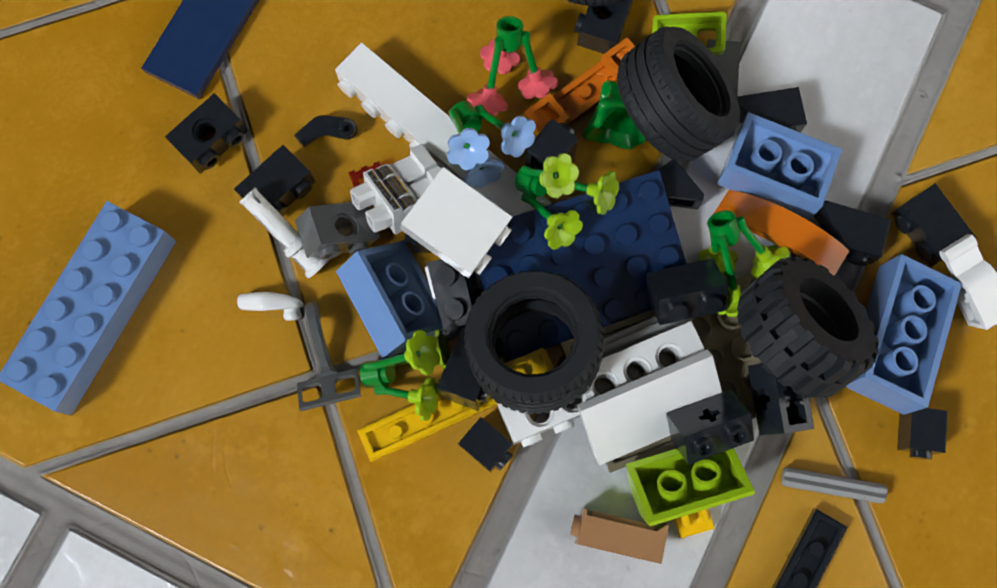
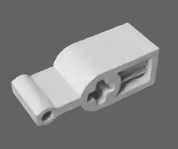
M967 234L939 251L940 257L947 265L952 276L950 278L962 283L957 303L968 326L988 330L997 324V273L988 262L983 260L975 237Z

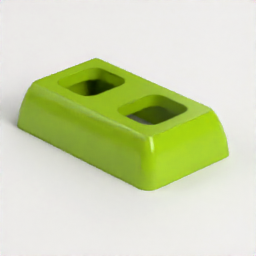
M725 12L656 15L653 18L652 34L659 28L673 26L683 28L696 37L700 31H715L716 44L708 49L713 55H722L726 44L727 14Z

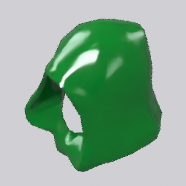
M606 80L601 88L598 106L582 133L583 137L589 141L612 144L621 149L631 150L647 140L628 115L619 93L617 80Z

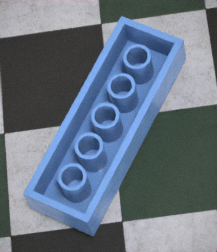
M106 201L1 370L0 382L55 412L72 415L177 241L164 230Z

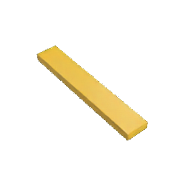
M543 348L505 363L512 370L524 374H541L554 369L546 350ZM438 395V407L435 413H431L428 421H422L420 416L416 415V404L365 426L357 430L370 462H374L496 406L497 403L494 399L490 398L487 403L482 402L479 411L441 398Z

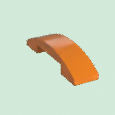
M628 37L604 53L600 62L553 96L550 93L524 111V115L527 119L535 122V129L539 133L551 119L559 124H572L598 106L603 83L606 80H617L620 61L628 51L635 47Z
M728 190L713 213L729 210L735 214L736 218L744 216L746 224L752 233L779 247H787L791 253L803 259H810L817 266L822 265L826 267L833 276L836 275L849 253V250L843 244L807 219L782 206L747 193Z

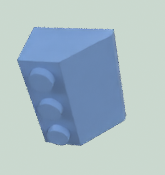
M748 112L727 156L717 185L732 191H739L768 200L810 221L823 206L842 149Z
M405 240L356 251L336 271L382 359L405 352L407 350V340L411 339L413 333L417 330L425 331L427 336H435V330L437 329L444 331L436 299H433L429 283Z

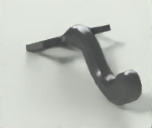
M315 300L306 302L304 308L305 321L317 360L318 373L315 379L297 383L300 412L361 397L357 368L340 373L333 368L322 330L320 307ZM355 378L356 387L354 390L341 394L336 392V383L338 381ZM321 386V398L303 402L302 392L305 389Z

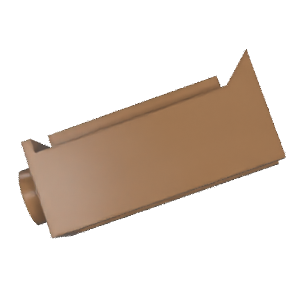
M582 509L581 515L574 514L570 535L576 536L575 544L662 564L669 524L664 523L655 528V525L649 526L647 523L596 511H590V515H587L588 509Z

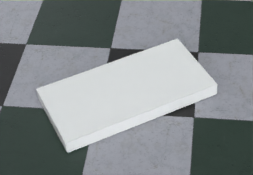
M705 350L582 402L577 407L594 457L600 466L670 436L666 413L720 394L722 390L713 355L708 350Z

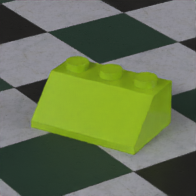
M677 448L626 464L630 491L640 516L649 526L755 494V490L734 448L690 465L687 464Z

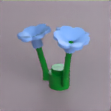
M461 101L449 110L450 119L455 125L458 134L452 135L448 140L449 151L447 152V158L451 164H459L463 170H466L467 175L463 180L469 186L474 185L475 188L485 187L489 182L497 181L501 177V171L504 169V164L501 160L494 161L493 158H488L487 148L490 145L489 139L485 134H478L483 118L501 130L503 141L500 148L505 154L519 157L523 154L525 148H529L534 143L535 136L533 132L535 131L536 124L531 119L517 116L513 119L512 123H504L487 112L483 105L480 104L474 107L469 101Z

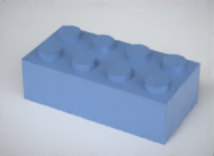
M903 254L879 266L866 308L869 320L873 321L876 328L874 334L878 336L879 345L877 349L879 351L873 367L848 384L846 388L903 415L928 408L962 283Z

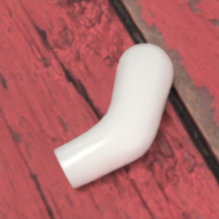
M275 292L243 293L237 298V304L241 310H284L283 318L286 321L300 320L302 317L300 308H304V304L300 299Z

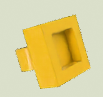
M709 509L673 519L678 536L681 539L715 529Z

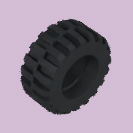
M787 257L776 261L752 282L739 297L737 319L738 324L742 325L741 334L744 341H748L750 344L749 350L754 357H758L763 363L762 367L768 373H773L777 377V381L783 386H790L793 392L807 395L808 397H830L873 367L879 351L877 349L879 345L878 336L874 334L876 328L873 321L869 320L868 312L864 305L858 302L855 293L851 289L848 290L843 284L844 282L837 275L833 276L829 273V269L822 265H815V262L810 259Z

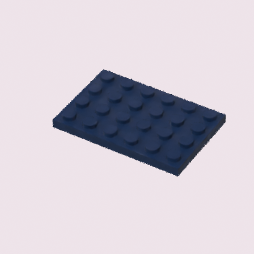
M655 170L619 182V191L615 196V205L612 210H607L604 215L597 213L594 197L588 196L587 193L544 206L551 214H565L570 210H575L579 214V220L583 223L582 230L575 235L574 242L567 247L561 246L553 250L548 246V240L545 239L544 232L549 226L547 225V220L537 210L533 209L512 216L507 225L512 231L500 247L495 243L487 252L491 260L481 274H477L482 291L488 290L487 287L493 285L495 281L502 280V277H508L512 273L518 274L520 271L527 272V270H532V272H535L536 270H541V272L549 271L550 274L557 273L559 276L563 275L567 280L570 279L574 281V284H578L581 290L584 289L599 311L602 327L652 310L647 299L646 273L687 264L660 171ZM542 311L525 312L512 318L501 329L498 338L502 339L503 351L507 353L506 362L530 354L540 348L547 349L574 338L568 325L557 316Z

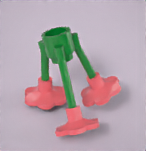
M506 16L497 21L496 38L492 39L489 45L484 46L480 51V56L484 60V67L490 71L488 83L484 85V89H479L476 93H470L467 97V101L472 103L474 107L481 104L492 115H498L499 111H506L508 107L507 102L503 100L504 97L496 93L495 81L497 71L500 74H508L512 67L519 64L520 56L516 51L521 45L524 47L530 68L526 78L518 83L523 97L526 99H531L535 96L537 98H544L550 93V90L558 86V80L554 77L551 70L541 71L540 67L536 65L530 44V32L523 31V22L517 17Z

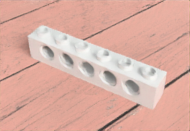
M692 321L602 358L595 380L599 378L608 379L613 389L633 381L626 372L629 365L640 366L643 369L644 376L665 368L659 361L660 352H670L675 357V363L703 352L705 349ZM593 380L591 387H588V390L580 397L581 403L601 395L595 390V380ZM497 403L513 444L516 445L521 442L523 448L543 440L541 433L554 429L555 434L574 427L573 420L581 417L578 408L568 409L567 407H561L557 411L551 410L549 412V419L546 422L536 423L530 418L528 412L520 413L518 410L513 411L509 407L505 408L502 404Z

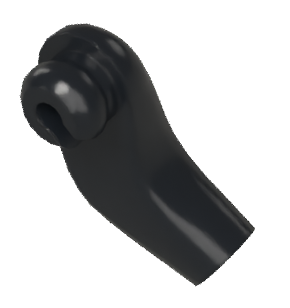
M320 115L309 121L294 137L305 148L314 140L323 136L350 140L356 136L358 128L356 123L350 118Z

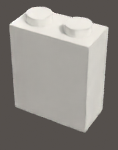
M442 167L401 222L400 230L469 279L474 271L480 275L489 263L491 257L487 255V252L495 243L500 247L510 234L512 229L507 225L512 216Z

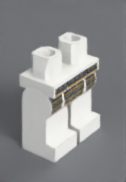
M422 144L410 149V156L391 165H382L375 169V171L370 169L363 172L364 183L350 190L352 203L357 210L374 205L375 208L365 212L370 228L375 233L390 227L396 235L402 232L400 230L401 222L441 168L439 165H436L435 160Z

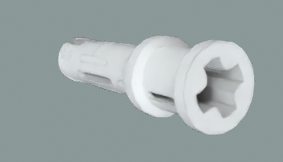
M255 187L239 203L285 248L283 250L285 252L284 255L287 258L292 257L306 271L304 275L307 278L312 277L329 259L322 260L320 256L307 258L299 233Z

